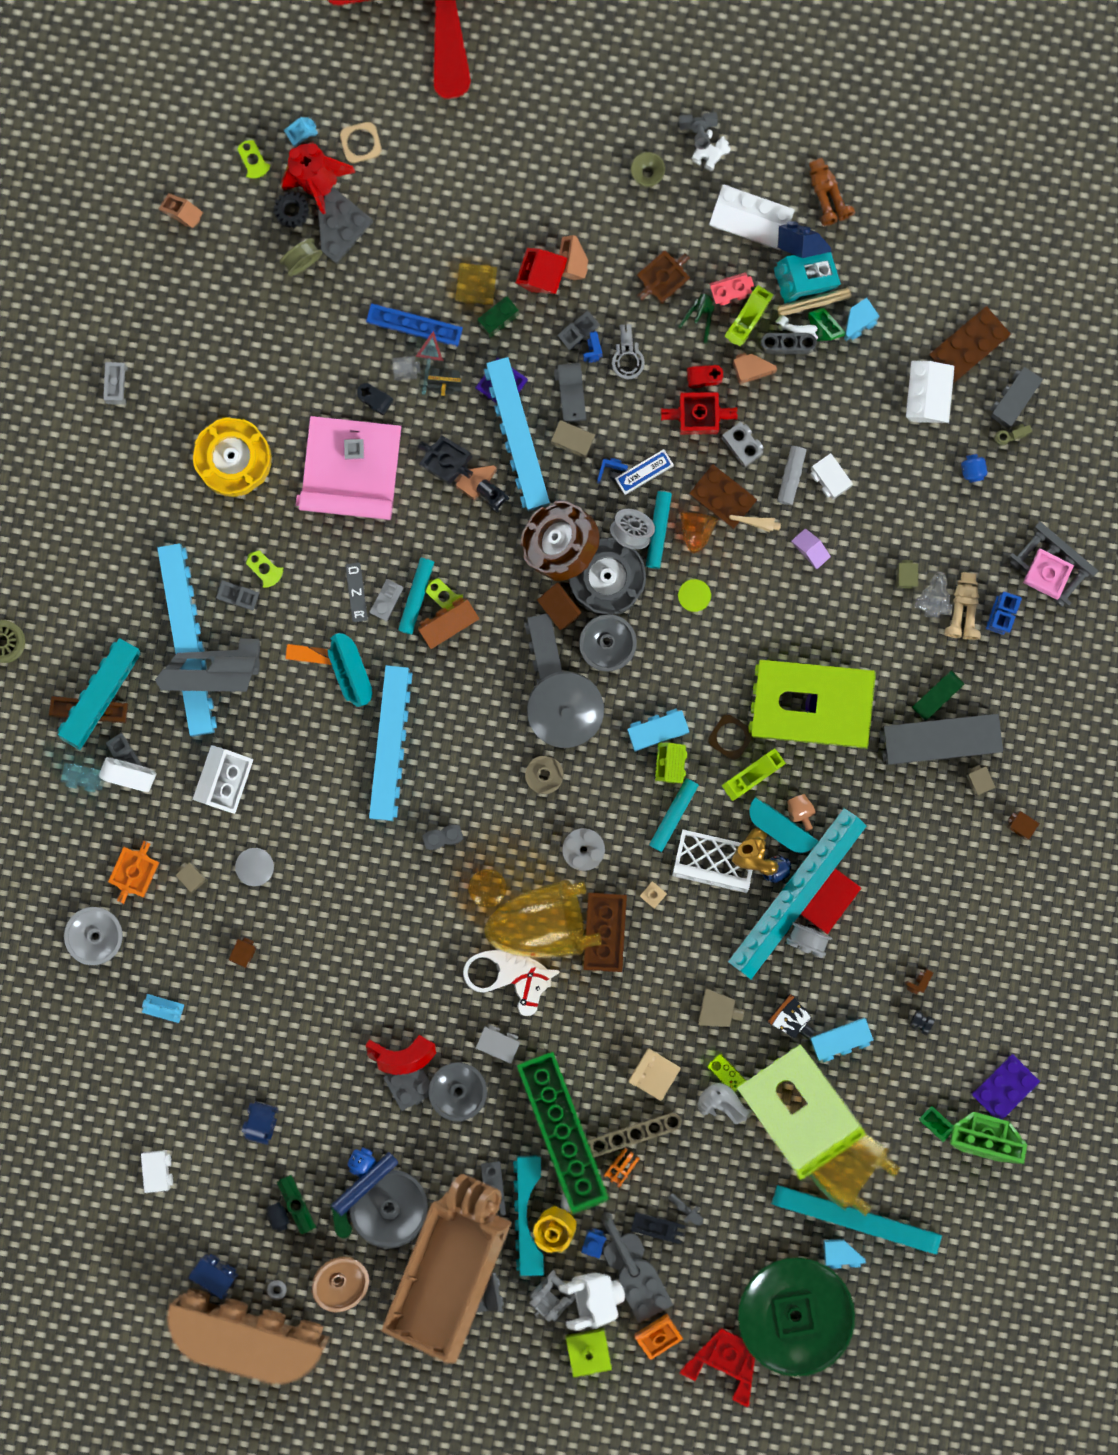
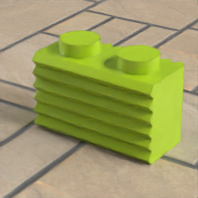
M658 743L655 781L683 783V779L686 776L684 769L687 758L686 745Z

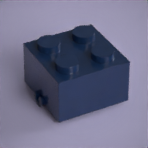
M211 1253L210 1255L205 1254L195 1269L189 1274V1279L218 1298L225 1300L228 1295L227 1292L238 1277V1274L235 1273L236 1269L229 1264H226V1266L219 1262L220 1259Z

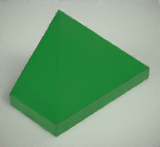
M825 308L809 312L810 325L817 327L815 333L818 338L816 341H831L845 336L846 332Z
M933 1106L918 1119L942 1142L952 1134L953 1125Z

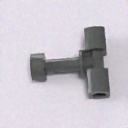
M717 112L703 113V117L693 118L692 114L679 116L680 130L692 129L697 133L694 137L696 148L701 150L708 148L710 139L704 131L707 127L718 126Z

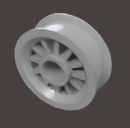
M622 509L617 512L615 521L610 526V532L612 537L622 546L630 549H643L648 546L650 537L655 532V526L652 520L644 513L634 509Z

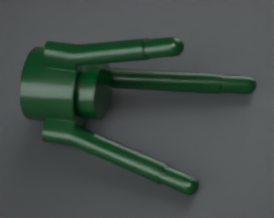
M700 294L699 299H695L694 304L682 319L678 328H682L695 308L698 310L694 320L695 323H698L702 313L706 314L708 311L703 341L706 344L712 313L715 308L712 305L714 299L709 295Z

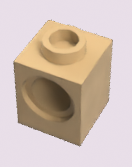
M652 881L639 897L655 909L667 893Z

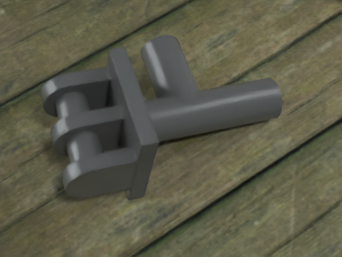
M674 1193L668 1197L679 1210L687 1215L684 1219L685 1223L691 1221L698 1226L704 1223L703 1217L697 1213L700 1210L699 1207L695 1206L692 1210Z

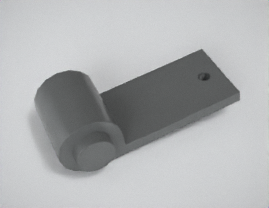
M581 364L557 365L558 369H554L555 381L559 380L564 422L586 420Z

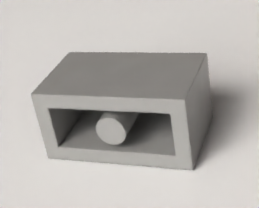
M490 1025L489 1028L484 1027L476 1049L512 1063L521 1041L517 1040L518 1036L509 1032L507 1035L500 1033V1028Z

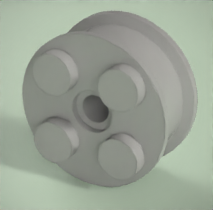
M582 828L574 830L566 837L562 851L565 861L572 868L588 871L601 863L605 854V846L599 834L593 830ZM581 846L587 847L586 853L580 852Z
M793 922L794 928L791 936L786 938V944L796 948L799 945V950L806 953L813 951V955L823 958L826 955L824 950L828 940H832V937Z

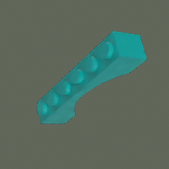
M517 1156V1161L513 1162L514 1173H518V1181H514V1192H518V1200H515V1212H519V1220H515V1232H519V1239H516V1251H520V1259H516V1271H520V1276L544 1275L543 1252L533 1240L527 1221L529 1197L535 1184L541 1177V1156Z

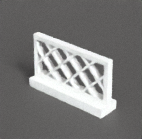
M682 830L672 876L747 893L753 870L746 869L748 872L747 879L738 877L735 870L740 867L733 868L727 860L733 856L737 850L735 847H738L741 843ZM685 835L693 837L697 844L688 848L684 843ZM707 840L712 841L716 847L708 853L702 846V843ZM724 845H730L734 850L727 857H725L720 849ZM699 846L704 855L695 860L690 850ZM718 850L723 859L714 864L709 855ZM688 853L693 861L688 865L679 864L680 857ZM706 857L712 866L708 869H701L697 862ZM724 861L730 869L725 874L720 873L716 867Z

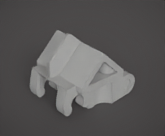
M554 1270L530 1293L532 1300L529 1303L537 1310L535 1316L540 1313L548 1322L552 1319L555 1321L565 1308L576 1299L575 1292L571 1294L564 1293L567 1297L564 1296L561 1300L557 1299L550 1292L553 1283L558 1288L560 1285L565 1284L556 1275Z

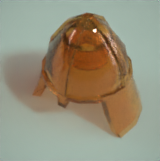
M681 512L683 539L689 551L695 554L701 551L708 543L719 519L705 514Z

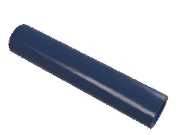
M388 1152L331 1204L332 1208L340 1216L344 1215L399 1162Z

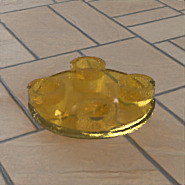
M483 869L475 873L471 878L468 892L471 899L477 905L489 908L502 902L507 892V885L504 877L499 872L492 869Z

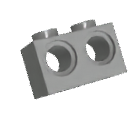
M739 422L722 435V440L742 467L745 468L763 455L762 449L764 447L758 439L754 440L751 436L752 431L749 426ZM740 432L743 435V439L737 441L734 439L733 434ZM747 447H751L754 449L755 454L748 456L744 450Z

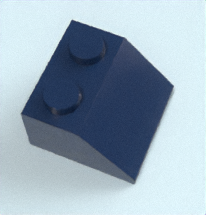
M789 221L787 224L779 226L777 248L800 258L831 252V247L819 233L812 231L810 227L800 226L795 221Z

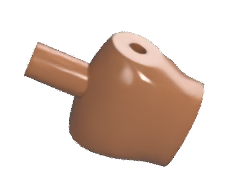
M802 794L788 800V812L791 821H802L806 832L812 830L813 827L809 818L815 814V808L806 795Z

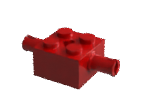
M719 392L680 393L678 409L661 408V421L678 420L680 422V435L718 434L720 419L737 420L738 410L737 407L720 408ZM697 410H700L702 413L701 417H698L696 414Z

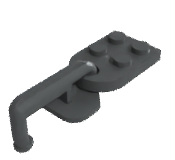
M604 1212L601 1219L613 1240L605 1246L604 1256L611 1268L620 1270L619 1282L623 1287L624 1295L633 1313L640 1323L671 1307L673 1303L653 1265L642 1259L644 1247L639 1237L634 1233L620 1236L612 1220V1214Z

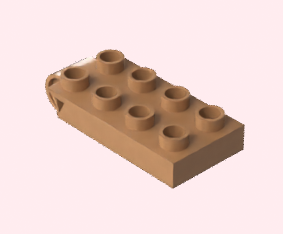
M462 1174L454 1180L449 1192H446L443 1198L431 1204L382 1327V1332L445 1363H456L511 1225L510 1221L496 1215L501 1203V1192L498 1189Z

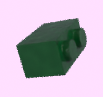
M506 296L477 319L478 325L491 338L518 317L519 310L510 298Z

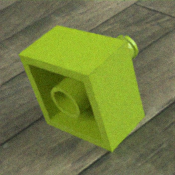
M604 1328L566 1335L573 1377L612 1370Z

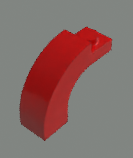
M421 1035L408 1048L401 1051L387 1050L372 1040H369L365 1045L367 1056L371 1060L377 1061L378 1070L394 1075H404L418 1071L426 1066L436 1055L435 1044Z

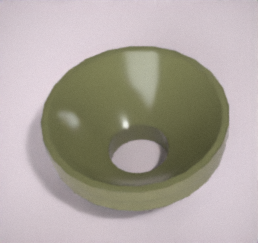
M652 152L639 154L631 165L633 179L643 187L657 185L665 175L664 161L660 156ZM649 167L653 170V175L648 178L644 177L642 170Z

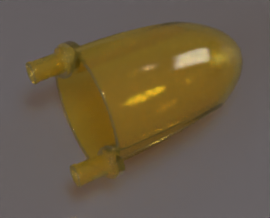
M562 880L561 882L521 894L495 910L488 918L484 927L485 937L493 947L505 953L522 957L548 958L580 955L586 947L602 944L600 933L583 936V918L577 895L586 894L584 882L571 884L569 880Z
M866 1134L810 1173L808 1177L841 1209L845 1211L848 1206H853L866 1217L873 1206L859 1197V1191L877 1167H881L892 1177H895L901 1167L887 1158L888 1155L886 1154L890 1150L889 1148Z

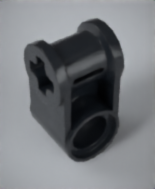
M368 383L361 384L357 389L359 399L383 416L394 401L391 396ZM369 389L370 396L366 395L363 397L362 390L366 391Z
M487 479L482 480L477 486V494L496 513L499 512L502 504L510 499L500 488Z

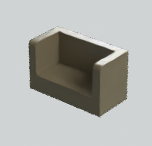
M560 420L551 444L586 459L594 442L595 435Z

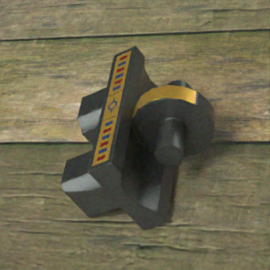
M433 368L431 374L427 377V390H434V393L441 394V399L445 400L446 394L453 395V392H462V378H460L459 370H451L449 377L442 376V370Z

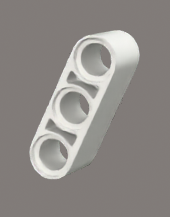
M106 757L98 776L110 783L149 792L157 774L150 768Z

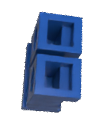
M1004 591L999 596H996L985 629L1004 635L1005 632L1010 633L1016 617L1011 614H1017L1022 597Z

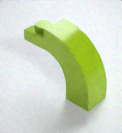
M757 285L724 337L733 344L743 345L763 315L774 294Z
M774 748L724 783L722 787L731 800L734 801L786 763Z

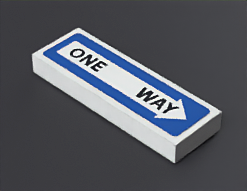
M663 449L619 475L615 480L624 495L674 465Z

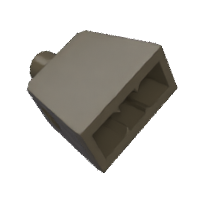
M705 988L698 1025L730 1027L731 1019L743 1021L745 1010L734 1008V999Z

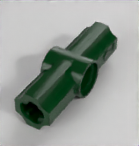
M292 1174L278 1180L277 1185L285 1199L287 1209L291 1212L301 1235L316 1228L306 1201L301 1195ZM294 1199L301 1202V1208L298 1210L292 1207L291 1203Z

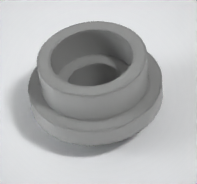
M280 1280L272 1281L267 1287V1294L273 1300L282 1299L287 1291L286 1285ZM278 1286L280 1293H275L273 1288Z

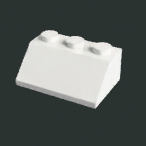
M911 361L906 418L912 422L949 423L954 366L932 361Z
M211 745L193 800L235 814L254 759Z

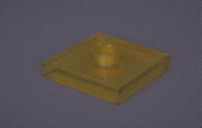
M460 263L455 301L493 306L497 267Z

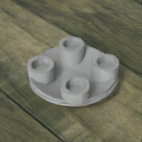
M250 848L239 855L235 870L238 878L244 884L260 886L271 878L274 872V864L271 856L266 851L260 848Z

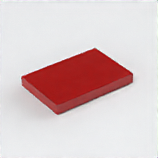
M835 868L800 915L828 934L862 888Z

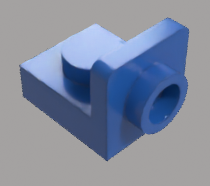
M596 331L590 333V339H587L589 351L593 350V352L583 354L584 361L589 363L599 361V358L602 357V350Z
M592 1228V1231L587 1230L581 1253L600 1259L606 1241V1235L603 1234L604 1231Z

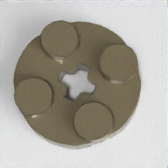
M549 756L534 758L527 766L525 773L528 786L539 794L555 792L562 784L564 776L561 764ZM541 770L550 773L548 780L539 778Z

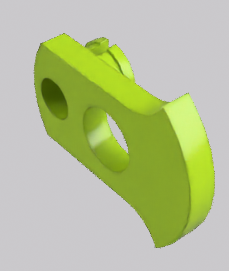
M254 140L244 141L238 146L237 150L248 171L246 177L259 178L268 172L271 164L264 161ZM246 143L250 145V150L248 151L243 149V145ZM252 153L258 156V162L255 165H251L247 161L248 155Z
M260 550L248 555L246 564L262 580L264 588L273 586L280 580L283 574V567H276ZM253 555L257 556L256 562L251 561ZM262 563L269 565V571L266 574H262L259 571V566Z
M439 578L428 582L425 592L442 608L448 609L453 606V601L460 597L463 599V594H455ZM432 584H437L436 589H431ZM447 591L449 593L448 600L440 601L438 598L439 593Z

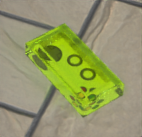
M721 1053L707 1065V1068L734 1092H737V1088L746 1081Z

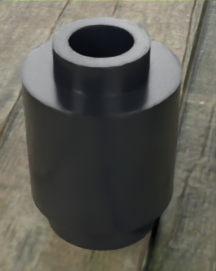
M280 1202L266 1207L267 1213L265 1214L272 1231L276 1229L278 1233L288 1229L287 1224L290 1221L284 1206H281Z

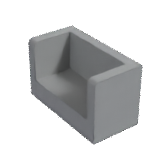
M105 362L103 400L107 404L126 405L124 385L125 371H127L128 367L125 363Z

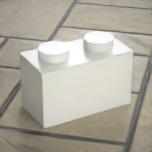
M831 453L811 467V476L816 482L819 481L823 486L822 491L827 498L831 497L833 500L853 485Z
M167 1150L142 1153L144 1193L168 1191L170 1186L173 1185V1176L169 1174L168 1167L171 1166L170 1154L167 1155Z

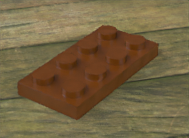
M986 306L928 356L933 362L954 366V384L1010 337L1011 333Z
M588 893L584 970L622 972L627 895Z

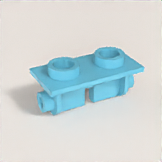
M147 994L146 1000H144L142 1005V1013L179 1023L184 1004Z

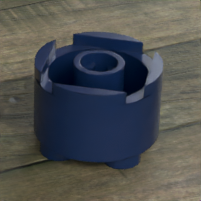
M260 1102L250 1103L247 1112L249 1120L244 1122L242 1128L245 1139L269 1145L268 1139L271 1140L277 1121L274 1116L275 1113L278 1114L279 1108Z

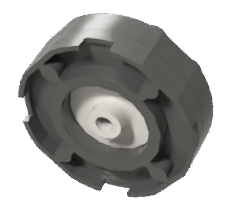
M614 538L599 539L598 550L588 568L579 575L569 579L570 589L575 600L591 613L598 616L604 614L620 615L631 609L643 593L646 571L644 562L635 549L622 546ZM609 575L611 578L605 579L604 576Z

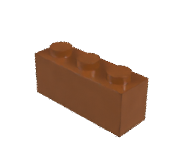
M460 597L452 602L453 606L446 609L444 607L435 613L437 616L434 618H426L419 623L420 626L417 629L430 649L479 620L478 615L467 598L462 599Z

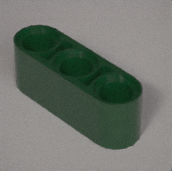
M951 670L912 709L926 721L965 683Z

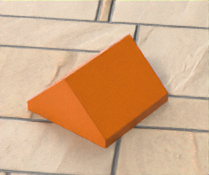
M667 1313L634 1334L635 1339L650 1360L683 1340Z

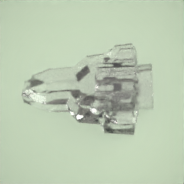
M938 571L931 579L929 587L924 589L922 595L916 599L914 607L924 610V616L939 619L940 614L952 615L953 605L949 603L950 595L946 591L947 580L945 573Z

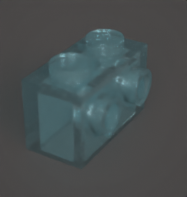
M69 763L64 764L61 782L66 783L65 787L77 789L78 785L85 787L84 791L95 793L96 789L102 790L104 780L98 776L100 770Z

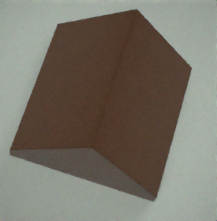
M558 582L537 599L560 630L574 623L581 614V611Z

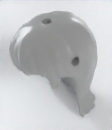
M712 1084L705 1089L698 1100V1110L702 1115L710 1113L717 1116L714 1112L716 1108L726 1113L734 1124L747 1120L753 1114V1111L745 1108L736 1093L725 1084Z

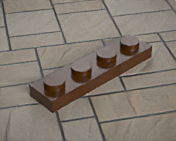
M51 696L49 716L68 718L70 709L76 706L79 700L76 698ZM111 702L99 721L126 724L128 703Z

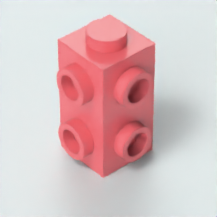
M746 272L709 283L715 304L719 303L720 306L729 304L730 300L738 298V300L748 298V294L752 293L751 288L754 287L752 277H748Z

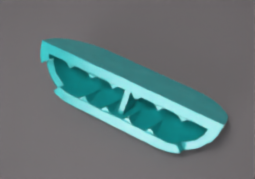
M342 633L335 634L331 637L332 641L330 649H328V656L342 694L346 701H350L356 707L364 706L372 698V687L358 649L349 636Z
M757 797L752 801L750 806L752 822L790 850L798 853L807 852L813 849L819 842L809 832H806L802 827L792 822L767 803H763Z

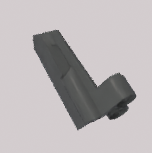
M240 638L239 650L177 653L168 666L155 678V681L161 691L247 692L251 676L259 675L260 639ZM187 659L212 660L211 665L206 670H179Z

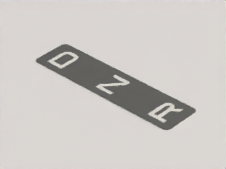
M359 562L346 564L353 622L367 621L361 564Z

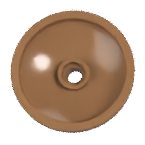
M339 1257L328 1261L317 1271L312 1282V1294L315 1301L320 1307L331 1312H342L353 1308L363 1299L368 1290L369 1276L367 1270L358 1260L350 1257Z

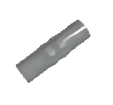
M791 446L777 502L793 505L802 474L806 449Z

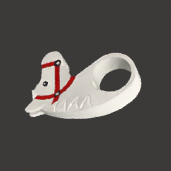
M501 950L485 951L476 954L466 962L463 969V977L466 984L477 992H488L508 984H513L516 994L520 998L517 1009L523 1016H531L536 1012L541 993L548 987H551V978L559 974L558 970H548L545 966L527 956ZM477 958H487L493 961L494 964H497V971L499 970L497 979L488 988L476 987L469 980L468 968Z

